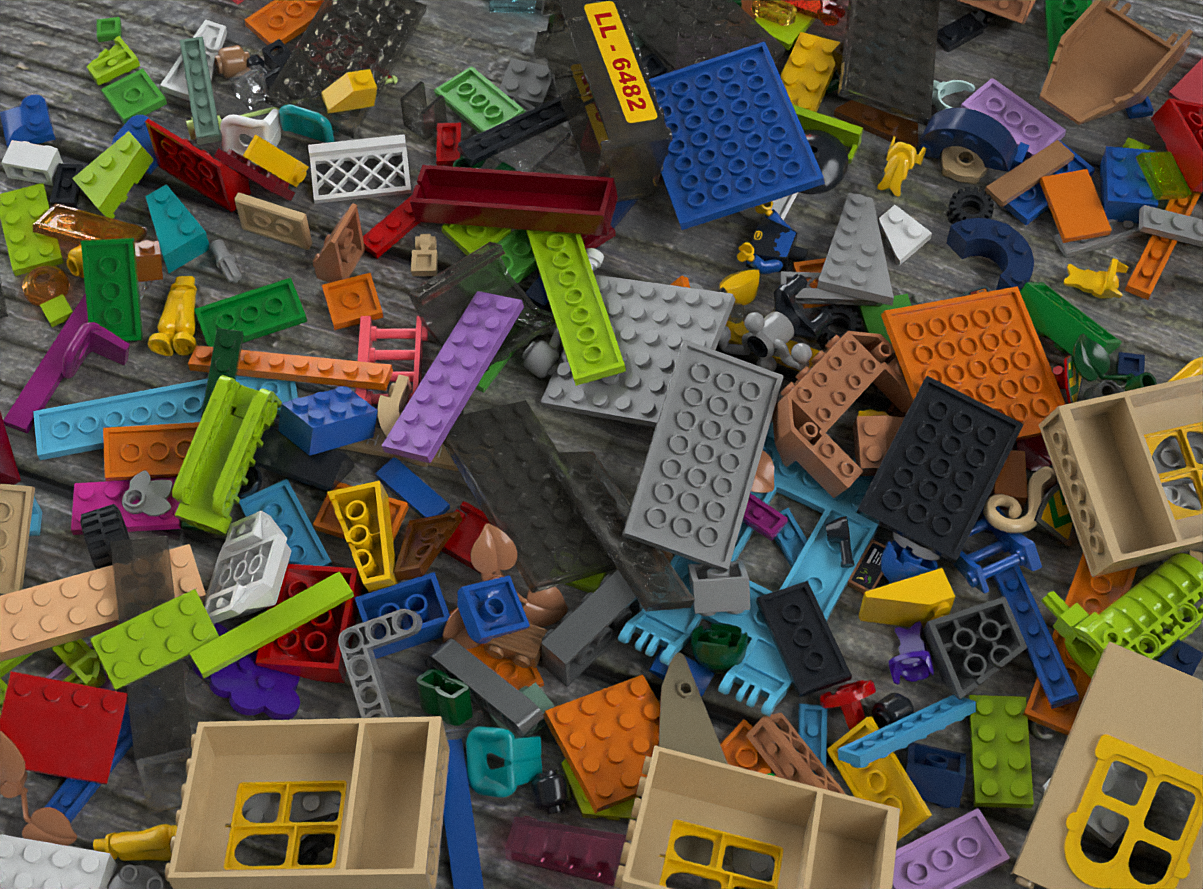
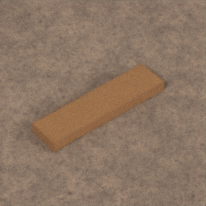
M1056 140L986 186V194L990 195L1002 208L1038 184L1041 177L1049 176L1074 159V154L1059 140Z

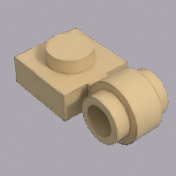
M420 234V236L415 237L416 250H412L411 274L412 276H437L438 253L436 250V236Z

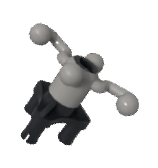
M795 274L786 284L780 285L774 291V309L765 318L758 312H752L746 316L744 325L749 332L742 337L743 345L729 343L731 331L727 326L724 327L718 345L723 352L728 354L749 355L754 353L759 357L756 366L773 372L776 369V361L772 356L779 357L784 364L801 371L805 366L809 368V360L812 356L811 348L805 343H798L794 345L790 355L786 343L793 336L803 338L808 342L816 341L821 336V331L833 322V316L825 309H822L812 320H809L803 314L795 301V296L802 289L806 288L808 283L803 275Z

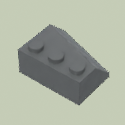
M1006 597L928 621L922 631L943 683L958 700H961L1027 649Z

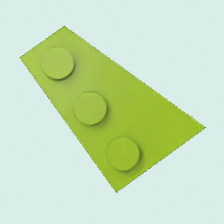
M128 131L79 172L73 180L94 205L112 222L115 217L114 212L121 202L125 203L128 198L127 193L134 183L138 184L154 159Z

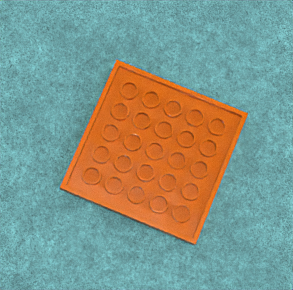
M1018 286L885 310L881 314L913 400L927 375L1023 423L1024 425L1016 441L1042 435L1039 424L1058 406L1066 405Z

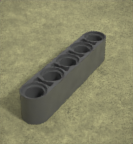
M449 638L429 656V660L436 670L446 673L449 679H457L467 684L470 698L519 737H524L544 718L542 711L533 701L452 638Z

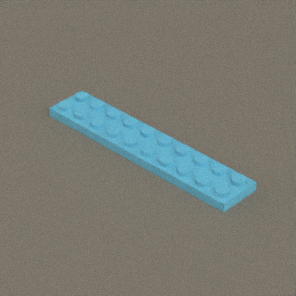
M237 376L236 378L240 385L258 391L262 388L273 391L282 403L298 398L296 381ZM208 379L33 411L37 455L40 460L103 449V428L200 422ZM278 408L276 416L280 415L281 408Z

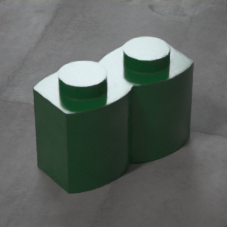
M429 669L416 678L420 706L423 711L434 716H441L442 721L452 726H460L473 717L470 692L467 684L457 679H449L446 673L436 669Z

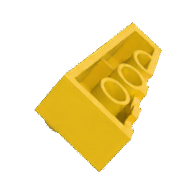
M375 481L328 491L327 493L343 529L362 582L368 592L371 593L398 584L394 574L396 562L388 494L381 482Z

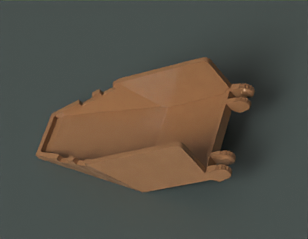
M1095 0L1061 37L1039 99L1078 125L1142 103L1183 57L1190 45L1189 40L1193 31L1188 29L1179 41L1172 46L1176 42L1178 34L1173 33L1167 41L1153 34L1125 16L1132 6L1128 2L1118 11L1114 7L1117 6L1119 0Z

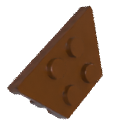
M875 87L834 110V117L842 121L862 127L863 130L891 142L893 136H895V143L904 142L912 145L915 149L917 147L918 106Z

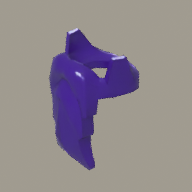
M916 622L909 630L901 627L895 628V633L901 643L899 646L900 655L891 658L888 663L893 682L896 685L900 684V675L908 682L924 680L930 673L934 675L931 655L926 649V643L922 640L923 626L921 622Z

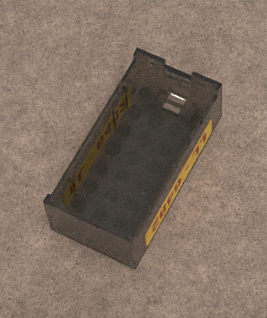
M543 0L541 13L542 15H549L547 30L537 32L533 53L536 60L545 58L587 176L614 178L618 196L617 202L654 196L656 186L659 185L660 173L663 171L665 157L668 156V147L670 142H672V131L670 127L666 126L664 110L657 103L656 90L654 87H651L648 69L642 64L641 51L635 46L634 33L627 25L625 10L621 9L619 0Z

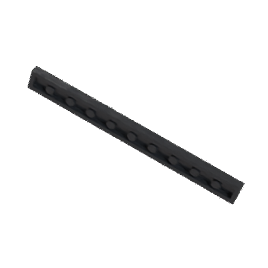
M655 53L637 60L644 81L667 72L666 66ZM604 75L609 93L583 103L578 88L458 143L457 150L471 167L585 113V107L610 95L612 99H615L617 94L610 75Z

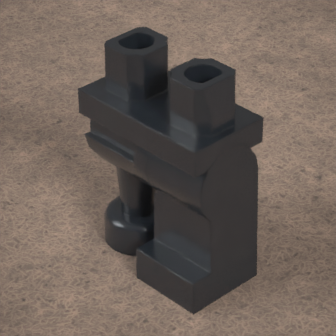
M280 39L262 49L264 60L257 54L250 56L246 60L247 70L251 74H257L260 77L263 90L269 95V99L273 103L278 100L282 104H287L294 98L293 90L298 89L301 93H306L312 88L311 81L306 73V67L300 63ZM274 49H278V53L273 56L271 52ZM265 64H266L270 69H272V70L268 71V70L264 67Z

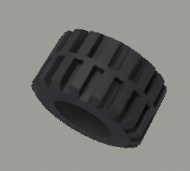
M115 504L81 514L80 522L84 539L95 569L136 559L125 522L119 508Z

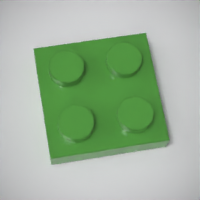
M143 68L101 89L103 96L124 124L135 115H147L167 105L166 98Z

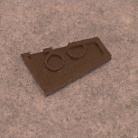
M459 511L409 520L394 570L397 580L414 579L424 576L463 520Z

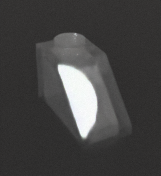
M261 65L250 66L230 78L234 94L249 110L270 99Z

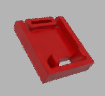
M463 501L460 505V509L463 512L459 511L463 520L441 551L481 574L471 563V550L482 533L484 526L490 524L499 528L512 541L516 537V530Z

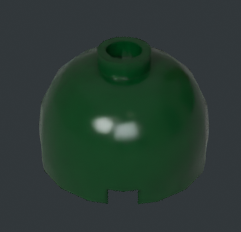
M712 623L711 629L703 630L702 625L693 630L692 652L697 662L703 667L711 670L713 673L723 674L734 665H738L743 661L747 649L748 634L747 632L742 634L740 627L731 624Z

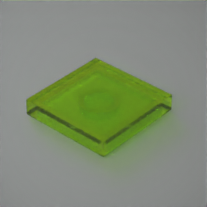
M1142 152L1136 156V160L1157 200L1187 198L1192 194L1171 152Z

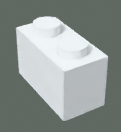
M12 140L1 163L8 178L53 186L58 163L63 162L58 148Z

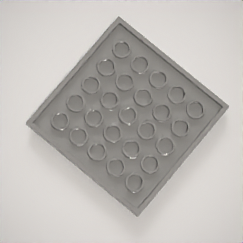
M596 275L595 279L615 334L626 372L575 386L563 349L558 361L559 366L552 374L541 399V404L544 408L656 427L681 343L685 339L716 350L736 299L731 293Z

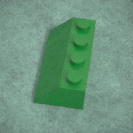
M1027 282L1020 291L1036 333L1043 338L1049 337L1055 342L1053 344L1054 347L1063 353L1068 352L1073 356L1075 342L1083 333L1089 339L1100 344L1108 355L1121 345L1122 341L1044 282Z

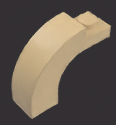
M398 375L396 383H392L390 386L389 397L380 395L378 401V420L385 439L403 412L412 387L407 376ZM399 456L410 463L423 467L428 466L427 462Z

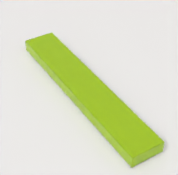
M339 571L190 652V656L202 677L206 678L354 597L353 591Z

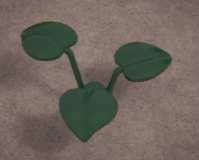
M1084 333L1076 340L1073 348V363L1079 375L1085 380L1091 382L1098 377L1101 380H1127L1125 391L1157 385L1155 377L1148 372H1144L1136 377L1133 373L1128 375H1105L1110 368V358L1105 349L1097 342L1086 337Z

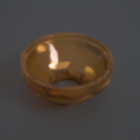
M43 265L31 270L26 275L22 288L26 299L31 304L40 306L62 294L65 297L68 294L70 284L63 270L56 266ZM41 274H48L50 276L46 282H36V278Z

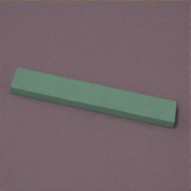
M203 36L179 40L197 145L222 141Z

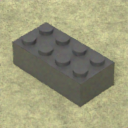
M620 569L613 575L608 574L594 593H588L574 612L569 611L555 630L551 629L544 635L541 642L543 666L568 687L619 637L626 622L641 612L643 609L644 589Z

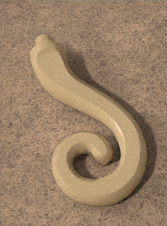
M1042 467L1030 478L1027 485L1028 513L1024 517L1016 519L1022 512L1021 505L1016 499L1004 494H994L986 500L983 506V514L986 520L993 527L1008 533H1023L1034 528L1037 525L1034 519L1044 497V492L1057 483L1054 467ZM996 507H1006L1009 510L1008 518L1002 516Z

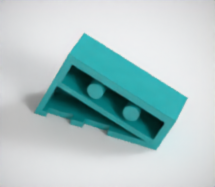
M167 184L145 196L168 273L173 272L210 250L206 231Z

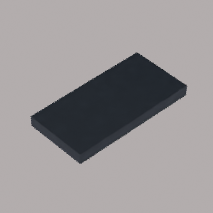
M808 581L757 597L756 603L799 698L851 680L852 674Z

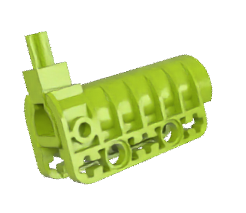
M224 375L219 377L173 486L172 497L179 502L174 515L176 518L204 531L226 536L232 522V517L229 515L233 505L239 504L240 498L238 493L242 485H247L248 480L245 478L249 467H254L256 463L253 456L256 449L263 446L262 434L265 429H270V426L273 427L275 425L274 419L277 410L281 408L282 402L273 391L264 388L258 391L240 385L233 378Z
M1176 553L1099 615L1093 612L1089 616L1078 603L1070 608L1054 591H1050L1041 602L1057 618L1053 627L1066 639L1064 643L1070 656L1092 679L1103 650L1109 642L1157 661L1178 639L1180 641L1185 640L1199 627L1203 619V604L1198 609L1194 605L1199 599L1203 598V564L1189 554ZM1188 616L1191 618V622L1182 621L1184 618H1187ZM1163 629L1171 630L1169 634L1163 635ZM1153 647L1152 653L1144 652L1147 648Z

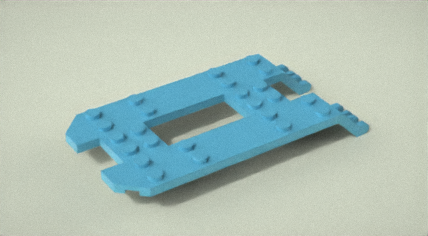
M771 422L763 451L771 457L774 464V490L769 493H750L769 505L776 492L823 513L780 590L808 581L827 621L859 560L880 526L856 513L874 476H859L847 490L833 498L797 461H794L788 467L782 463L775 445L773 422ZM843 516H847L852 559L855 564L850 568L841 567L840 544L828 541L826 524ZM743 522L731 561L738 559L754 529ZM675 554L641 612L626 622L619 634L618 641L628 644L632 634L636 632L641 637L636 641L635 649L641 652L646 643L651 640L645 651V654L651 657L655 654L657 646L662 645L666 647L659 660L668 666L673 657L688 644L693 630L698 627L702 618L711 623L738 626L741 628L742 634L747 632L750 643L747 646L743 661L738 665H734L726 673L718 691L725 695L729 694L735 682L742 686L735 696L736 700L742 702L747 692L751 690L752 693L746 705L751 708L754 707L758 697L761 695L767 698V701L764 702L761 708V713L770 717L776 705L785 697L792 685L790 676L756 603L757 597L772 593V591L749 581L750 610H743L740 614H729L727 611L716 612L712 616L695 614L692 606L688 564L701 563Z

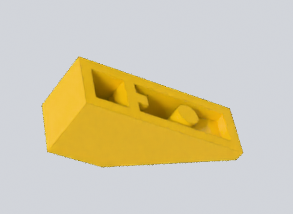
M256 134L243 154L245 158L295 187H298L299 183L305 179L306 171L309 166Z

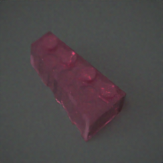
M515 816L506 843L505 855L506 859L614 887L619 865L625 866V864L620 863L624 843H628V840H625L626 835L540 821L531 816Z

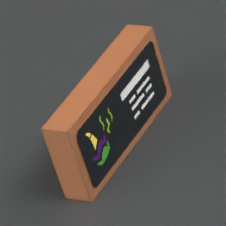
M871 539L848 580L847 586L862 594L877 588L884 576L881 570V557L886 547L885 545Z

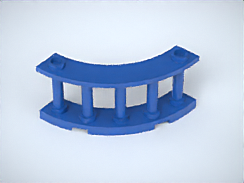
M997 506V507H996L997 511H998L1002 516L1006 517L1005 514H1004V513L1002 512V510L1000 509V507ZM983 508L980 512L981 520L975 523L969 537L983 530H991L998 541L968 555L961 551L955 564L953 563L957 570L966 578L968 584L972 588L976 587L983 593L989 592L986 582L987 578L1011 567L1020 565L1031 571L1042 568L1035 543L1021 533H1008L993 527L986 520ZM1001 551L1011 554V556L984 568L976 564Z

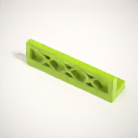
M793 105L803 130L815 129L828 132L839 139L844 146L851 148L848 154V163L851 164L861 143L863 128Z

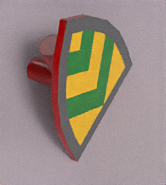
M1068 356L1064 359V370L1061 366H1056L1053 369V374L1059 389H1066L1067 400L1070 404L1079 401L1083 377L1079 375L1074 366L1073 356Z

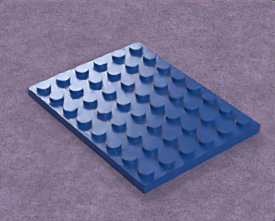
M765 41L644 81L656 110L657 118L642 121L651 149L654 150L653 154L658 168L662 170L660 173L681 230L825 184L823 174Z

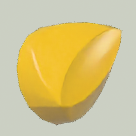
M744 270L730 274L720 282V292L733 294L736 299L734 306H744L751 303L758 292L759 270Z

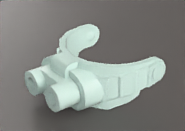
M934 80L931 84V89L927 88L923 97L929 99V102L935 105L936 110L939 112L952 108L941 100L944 96L955 92H963V90L974 92L975 86L962 80L948 82Z

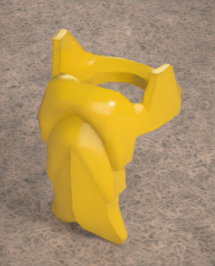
M893 136L887 151L886 160L888 163L884 169L885 175L878 184L877 189L881 191L890 189L895 196L899 197L901 195L902 181L907 178L909 170H912L915 164L921 166L927 148L923 147L920 153L917 154L916 149L912 145L904 142L895 143L896 137Z
M1112 258L1107 272H1095L1089 269L1081 270L1072 264H1068L1067 271L1069 276L1064 279L1063 284L1076 287L1083 292L1092 293L1093 296L1098 298L1116 297L1121 299L1122 293L1118 290L1119 279L1116 272L1126 273L1128 266L1115 258Z

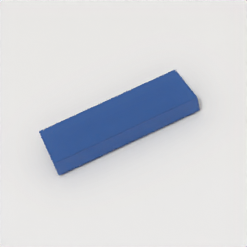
M393 457L375 473L379 481L402 501L407 502L408 506L422 518L442 515L450 509V504L396 457Z

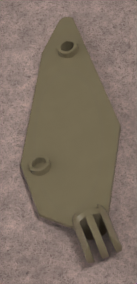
M678 652L668 666L661 687L658 746L728 764L686 658L682 653ZM687 835L675 841L674 850L683 860L708 866L711 860L713 843L704 838ZM727 846L725 848L722 868L724 871L736 874L733 867V846ZM707 879L710 889H721L719 882Z

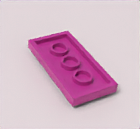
M177 477L151 479V481L170 480L174 486ZM131 480L74 483L71 532L73 535H83L80 522L81 514L112 504L119 508L128 532L181 529V520L174 516L179 502L172 497L171 491L166 500L172 508L167 513L159 516H148L143 512L131 514L122 505V498L125 492L130 489ZM135 500L132 504H137L140 500Z

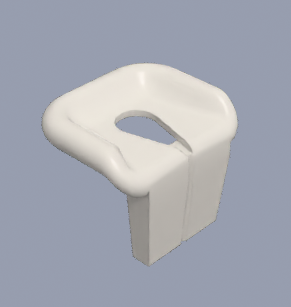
M272 109L264 120L231 114L224 117L221 121L222 150L225 152L231 149L238 154H244L249 145L241 142L240 134H246L252 138L256 134L276 147L281 139L279 110Z

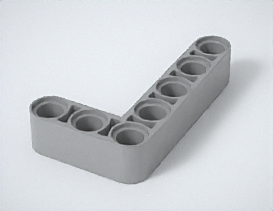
M400 609L349 627L339 635V647L362 718H376L380 714L384 718L394 717L373 650L414 636L421 630L422 618L412 610ZM406 615H411L413 625L410 629L404 630L401 626V621ZM383 624L387 632L384 638L378 640L375 636V629ZM357 634L360 642L356 648L352 649L348 641L351 635ZM365 660L368 664V671L365 675L360 676L357 672V665ZM373 687L377 692V697L374 702L369 703L365 698V694L369 688Z

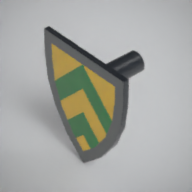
M1058 483L1043 497L1034 521L1065 546L1070 547L1075 527L1060 484Z

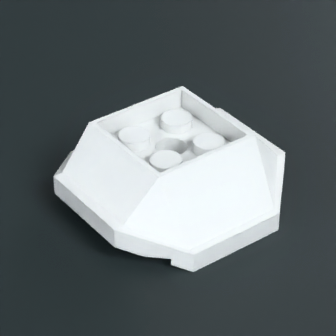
M263 511L233 522L229 527L226 541L219 553L203 603L213 624L226 619L241 618L276 605L292 551L286 543L287 537L272 517Z

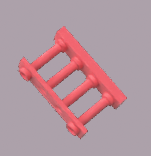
M361 316L358 361L375 363L376 360H414V371L393 372L390 382H396L398 375L409 377L410 382H413V393H410L406 404H408L421 383L423 341H428V326H423L422 316H417L416 328L377 329V326L372 325L371 316ZM377 339H415V350H376L372 345L373 341H377ZM356 388L355 393L366 400L371 406L378 404L380 395L389 397V394H373V391H370V389Z

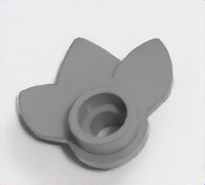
M146 470L142 471L131 479L130 489L125 492L122 498V505L131 514L143 512L148 516L163 515L172 508L166 499L171 494L173 483L170 480L151 481L149 473ZM135 500H140L139 503L132 504Z

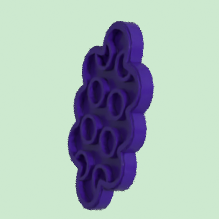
M218 623L213 624L219 636L229 632L224 626ZM258 649L204 678L210 680L209 685L212 692L217 696L229 698L232 708L240 714L249 716L264 712L275 720H290L297 715L300 698L295 690L297 689L300 677L257 666L255 662ZM192 660L191 665L193 671L195 672V674L203 678L194 661Z

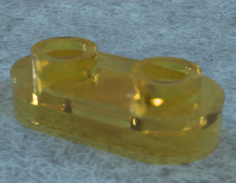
M752 0L751 11L759 18L782 26L791 25L796 20L797 9L790 3L781 0Z

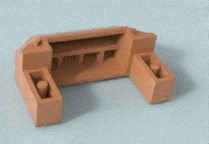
M847 331L841 337L836 334L825 345L828 349L825 352L821 350L812 358L811 362L813 365L810 368L805 366L795 376L798 379L795 384L790 382L780 392L782 397L775 404L772 415L774 440L782 463L788 467L794 461H797L833 498L847 490L862 474L863 470L826 434L829 428L872 382L902 413L905 412L907 414L913 402L894 348L881 334Z

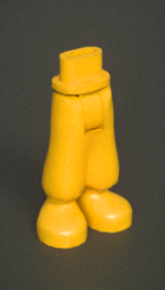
M177 276L175 278V283L170 287L163 312L158 321V333H154L148 339V347L151 351L164 356H172L174 350L181 356L193 353L196 347V340L193 335L195 333L194 309L197 288L194 285V277Z
M161 824L142 831L113 832L107 834L105 838L94 839L93 848L95 851L110 853L114 860L119 857L122 861H170L172 857L170 848L171 838L176 836L177 826Z

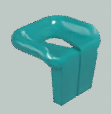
M310 102L306 109L287 104L280 108L279 118L283 131L293 132L329 143L335 142L333 135L340 121L341 112L328 113L326 106Z
M482 726L475 727L468 734L466 741L467 775L471 788L477 794L498 798L508 797L515 792L517 785L536 779L535 775L542 773L540 736L515 737L507 729ZM492 753L503 758L504 767L490 769L487 764V755Z

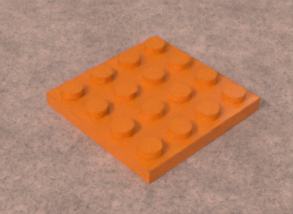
M644 675L545 710L543 714L544 719L595 813L638 797L636 793L640 777H647V775L642 774L645 757H652L654 746H658L660 703Z

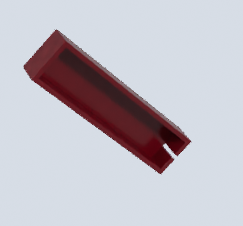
M422 165L417 179L418 185H415L410 204L416 222L608 236L618 196L615 180L611 177Z

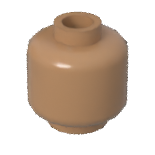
M239 45L221 48L218 50V54L214 56L216 69L225 78L245 75L247 73L246 60L250 55L248 51L244 52Z

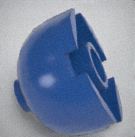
M893 540L892 544L890 541L887 543L883 551L881 570L889 584L936 570L938 568L937 562L918 557L912 553L913 549L907 545L906 548H902Z

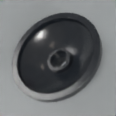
M815 129L804 130L812 151L816 152L814 156L823 174L825 184L801 191L800 193L820 194L835 188L846 175L848 168L847 151L841 141L828 132Z

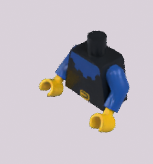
M773 201L755 206V211L758 214L765 213L766 215L761 217L751 244L745 242L738 247L741 252L737 254V259L741 262L746 261V267L759 270V273L762 275L781 271L786 272L791 260L796 262L806 261L808 249L796 246L798 233L774 209L771 210Z

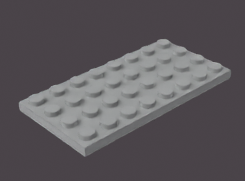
M684 339L681 343L622 536L721 571L728 570L784 375Z

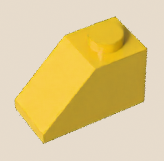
M371 70L348 72L322 91V98L327 112L334 113L374 106L377 86Z

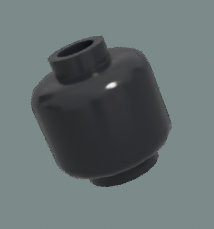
M890 693L873 706L872 718L879 729L913 714V704L910 699L899 693Z
M558 770L535 775L536 780L530 785L535 807L539 810H547L548 815L564 811V805L572 799L567 777L564 774H558Z

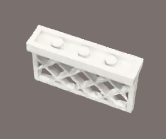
M405 134L308 145L315 204L411 193ZM402 155L403 161L397 168L388 162L392 156ZM375 158L380 163L373 170L364 165L368 159ZM345 161H351L355 164L349 173L340 168ZM328 164L332 168L323 176L316 170V165ZM383 166L393 171L386 180L377 174ZM360 168L369 174L362 182L353 177ZM335 171L344 176L338 185L329 180ZM396 175H399L405 180L406 186L395 187L390 182ZM374 177L382 184L378 189L371 190L366 185ZM349 180L358 186L353 192H346L342 189ZM324 183L333 188L329 194L319 195L318 190Z

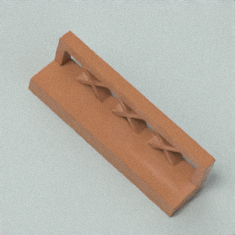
M782 712L773 714L770 717H762L746 735L779 778L846 795Z

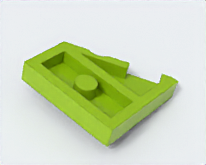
M120 36L114 39L115 45L109 51L104 49L96 59L86 66L90 76L98 86L140 66L138 58Z

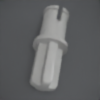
M223 240L213 241L209 245V249L216 259L217 268L223 271L228 282L236 284L242 278V275L235 264V257L229 253Z

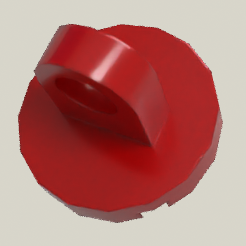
M859 680L841 685L833 695L829 690L824 692L819 697L822 708L841 706L847 726L851 730L866 718L860 700L876 692L875 684L872 680Z

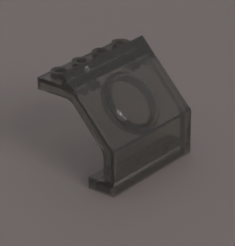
M488 242L408 293L423 325L441 347L447 341L477 291L522 300L524 308L485 373L491 365L507 359L511 352L517 348L527 346L531 339L537 335L547 333L551 329L550 327L556 324L553 313L539 309L512 278L501 258L505 251L501 244Z

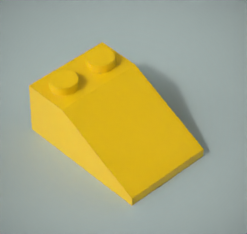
M940 568L864 592L859 619L865 622L912 627L916 622H921L922 628H924L928 621L950 614L955 594L943 569Z

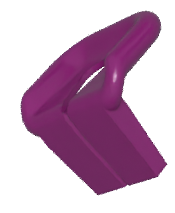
M85 323L80 326L64 354L62 375L66 379L72 378L90 352H95L125 366L128 361L130 344L98 323Z

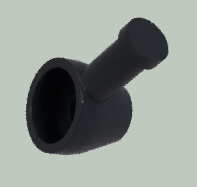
M843 516L826 524L828 541L840 544L841 567L850 568L855 564L852 559L847 516Z

